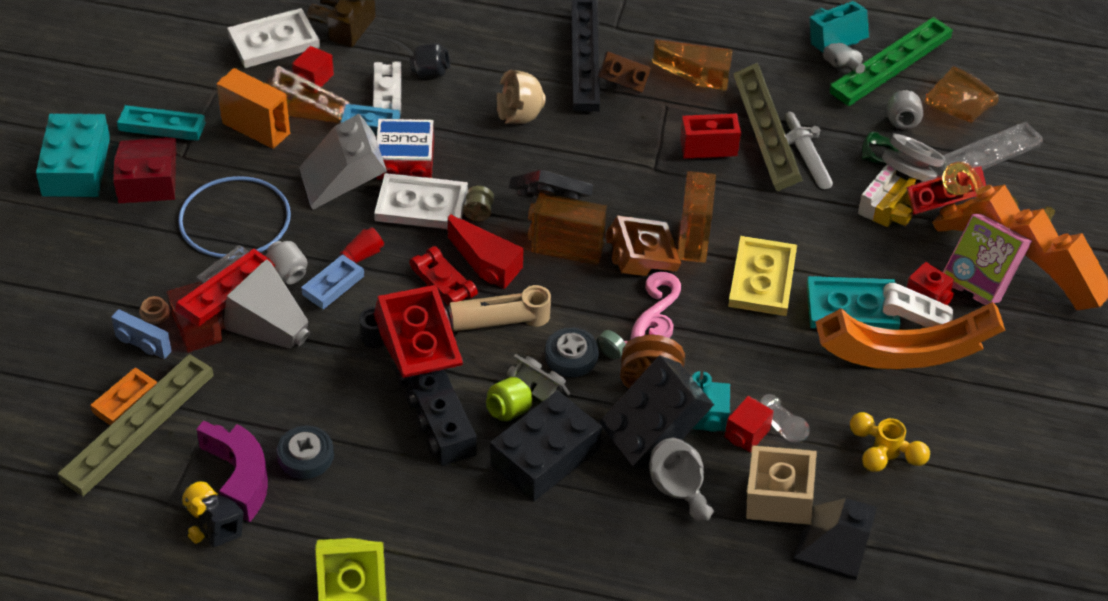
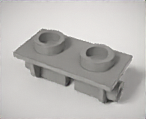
M517 354L514 355L518 365L516 367L511 366L507 376L519 378L529 388L534 383L537 384L531 393L533 396L544 401L557 390L560 393L563 392L568 396L570 395V392L564 385L566 380L553 371L547 374L541 370V364L529 356L523 359Z

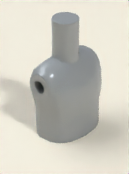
M843 43L830 44L823 51L824 59L835 68H851L858 74L862 73L865 69L864 64L861 63V53Z

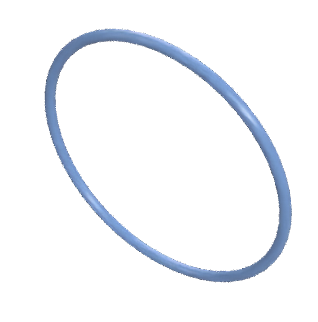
M242 176L217 179L199 187L189 195L180 209L178 224L185 241L203 254L226 259L241 258L248 252L241 254H219L207 251L193 243L183 228V214L186 206L193 197L204 189L227 181H250L262 184L280 196L286 207L284 227L271 242L256 249L258 252L268 249L271 244L278 241L284 235L291 218L289 203L279 189L263 180Z

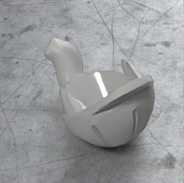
M665 439L655 446L650 458L649 469L654 485L661 492L672 498L688 501L690 515L696 521H708L714 510L707 505L706 499L699 490L704 480V466L699 453L688 443L680 439Z

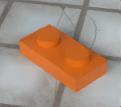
M135 367L90 405L92 413L111 426L153 388L157 382Z

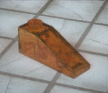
M655 39L653 63L700 87L727 90L733 50Z
M279 66L276 67L266 84L286 93L288 116L341 123L346 104L350 103Z

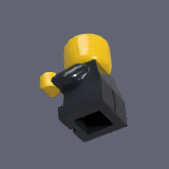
M196 482L186 489L182 497L183 505L194 517L198 518V522L202 527L199 529L197 526H192L188 529L190 533L188 537L194 543H199L203 538L209 536V543L214 548L242 537L244 512L234 501L217 494L206 482Z

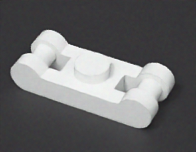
M374 62L373 107L400 110L401 114V62H393V65H382V62ZM383 75H393V77H383Z
M889 283L884 287L885 300L883 302V312L888 316L899 315L927 328L950 322L953 319V310L948 305L896 283Z

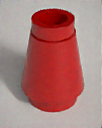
M374 228L363 229L340 252V255L343 254L354 263H358L380 253V248L384 246V242Z

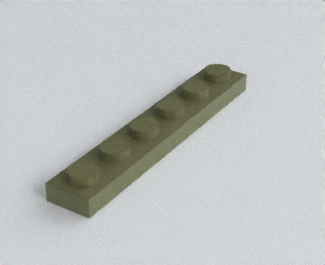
M758 63L733 73L776 190L780 191L803 181Z
M189 354L58 473L60 481L81 496L86 495L214 376L213 369Z

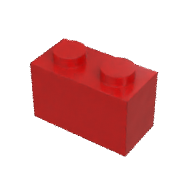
M737 114L683 116L680 135L683 158L738 156L741 131Z

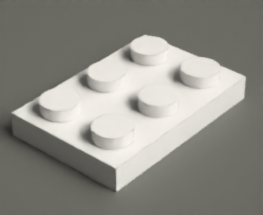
M302 8L228 27L229 38L245 68L302 53L310 45L320 48L319 39Z
M385 173L374 213L375 221L448 229L447 217L450 214L460 219L462 218L468 182Z

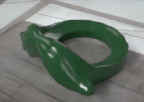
M869 132L862 144V160L867 159L878 165H887L883 159L877 157L871 151L869 142L889 147L894 151L899 150L890 143L889 138L880 135L878 132Z

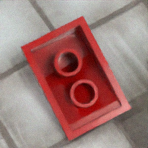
M436 285L377 297L374 316L382 340L403 378L463 365Z

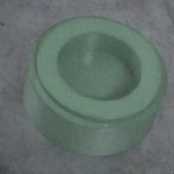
M604 330L596 339L598 348L607 357L619 359L622 356V348L625 346L624 340L615 332Z

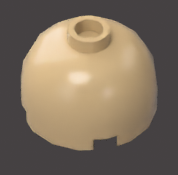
M509 70L504 73L500 84L504 85L503 92L497 93L499 118L501 120L506 119V124L514 125L532 121L545 105V94L539 81L533 75L521 71Z

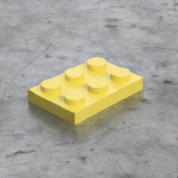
M740 236L728 307L786 316L797 245Z

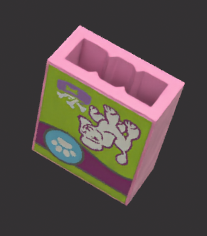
M973 214L943 273L954 279V289L959 291L968 290L974 294L972 297L974 300L984 305L991 302L999 303L1032 240L983 214Z

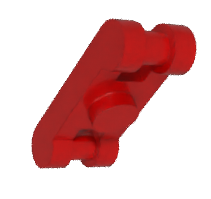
M436 246L427 249L426 254L422 256L416 255L409 260L413 271L428 286H437L441 299L448 306L450 302L462 301L465 298L471 299L478 295L475 284L471 280L467 281L442 256ZM430 264H432V265L434 266V267L431 268V269H429V268L427 267V266L430 265Z

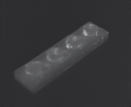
M1024 122L943 155L945 162L941 168L946 173L976 166H982V170L1041 146L1043 137L1027 122Z

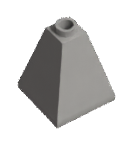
M267 259L227 295L223 328L227 331L289 349L295 344L301 346L310 335V331L307 330L309 321L272 263Z

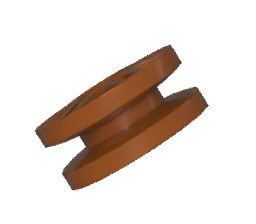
M648 334L637 336L628 341L622 348L620 378L623 384L630 388L659 355L678 361L684 367L685 352L682 346L673 339L662 335Z

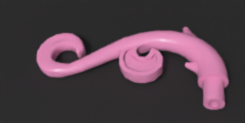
M657 272L647 278L645 289L652 298L657 300L662 298V292L657 290L658 286H669L672 291L667 297L640 315L632 328L631 340L637 336L645 335V331L649 327H655L649 329V334L662 335L668 338L672 336V320L660 313L671 305L681 292V283L676 276L668 272Z

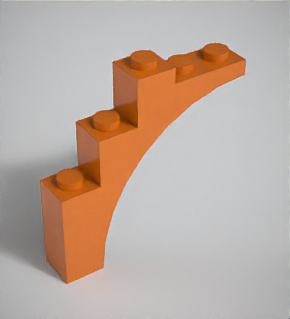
M1005 184L995 187L986 185L976 192L977 196L974 199L959 205L952 203L944 206L939 211L940 215L932 222L937 232L964 231L973 214H983L1032 240L1025 256L1051 276L1068 296L1076 310L1101 307L1108 298V279L1084 235L1080 233L1058 236L1044 209L1033 211L1025 209L1020 211Z

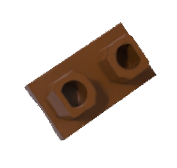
M607 51L605 52L603 64L597 77L643 93L651 67Z

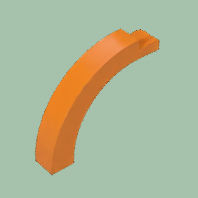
M993 302L953 321L913 330H890L873 327L854 319L842 308L815 321L820 343L829 352L855 364L881 369L923 368L955 361L983 350V341L1005 331L999 309Z

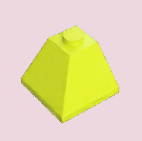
M353 538L317 540L316 563L319 601H386L383 542Z

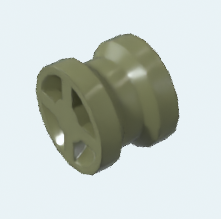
M484 186L469 188L466 193V202L463 206L465 216L473 221H485L491 215V206L494 201L493 192Z

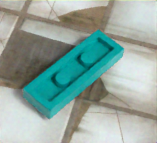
M125 105L117 124L118 131L198 141L206 122L205 115Z

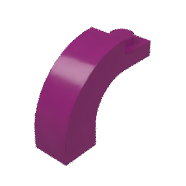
M203 420L196 429L199 447L228 461L235 467L234 473L221 488L220 495L234 501L244 512L243 520L250 523L261 508L268 488L262 448L256 438L238 424L229 433L224 427L220 425L214 426Z

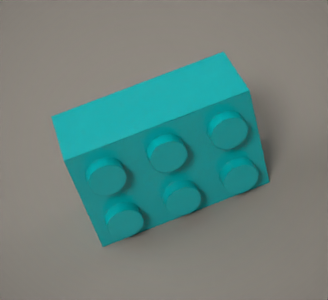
M49 114L36 170L42 196H99L110 141L105 114Z

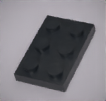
M538 170L511 177L508 188L516 190L518 196L525 198L541 197V194L580 201V198L592 195L593 184Z

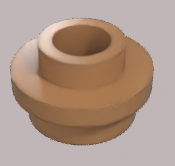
M149 297L142 302L139 310L140 318L149 324L162 323L169 317V305L160 297Z

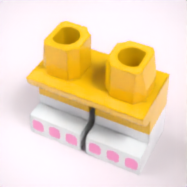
M887 164L863 192L858 214L886 227H889L893 221L906 226L913 215L912 209L906 206H911L906 187L914 185L916 179L910 178L905 180L897 176V169Z

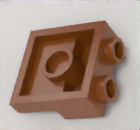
M617 215L612 225L606 230V242L612 244L614 249L612 261L614 264L619 265L621 273L647 276L651 268L675 272L679 269L681 261L667 222Z

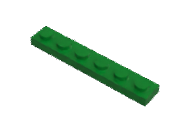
M934 17L863 63L865 69L862 73L858 74L852 70L831 84L829 93L847 106L852 105L950 39L953 29Z

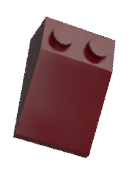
M176 138L120 141L114 159L113 178L118 204L175 200Z

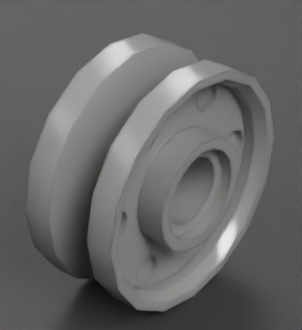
M893 134L890 139V143L899 151L885 150L882 155V159L887 164L921 181L937 177V173L928 165L941 167L945 162V157L933 148L900 134Z

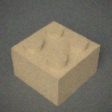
M753 446L747 491L746 519L811 525L817 451Z

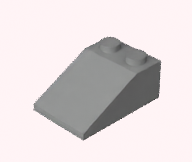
M360 114L336 125L299 167L312 209L387 171L375 135Z

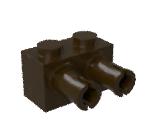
M320 0L321 5L333 7V9L330 10L316 4H311L307 13L309 20L327 25L329 41L352 48L376 17L375 0Z

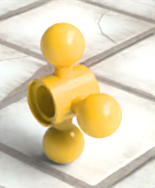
M865 412L855 414L850 420V429L855 435L859 437L868 435L875 437L873 447L867 449L862 457L863 465L871 472L883 470L887 465L888 459L897 458L901 451L905 453L906 460L914 466L924 465L930 458V450L925 443L920 441L908 443L904 441L906 427L899 420L892 418L884 419L876 426L872 416Z

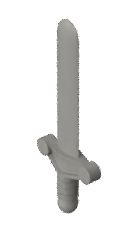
M787 112L785 120L791 130L786 134L788 143L796 144L817 185L822 189L831 188L833 182L811 141V138L819 137L820 128L817 126L812 128L801 127L795 114Z

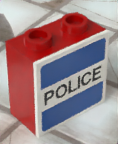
M378 119L377 144L387 171L377 176L376 179H383L385 173L432 178L434 151L433 120Z

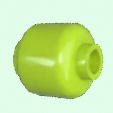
M509 377L489 388L486 407L492 416L501 421H510L529 411L532 403L531 390L519 378Z

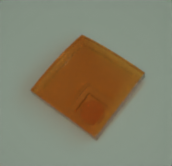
M953 66L926 95L925 104L973 123L985 110L998 103L999 96L976 77Z

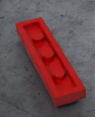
M252 249L177 301L175 311L199 327L225 308L227 295L266 259L274 267L275 264L256 249Z

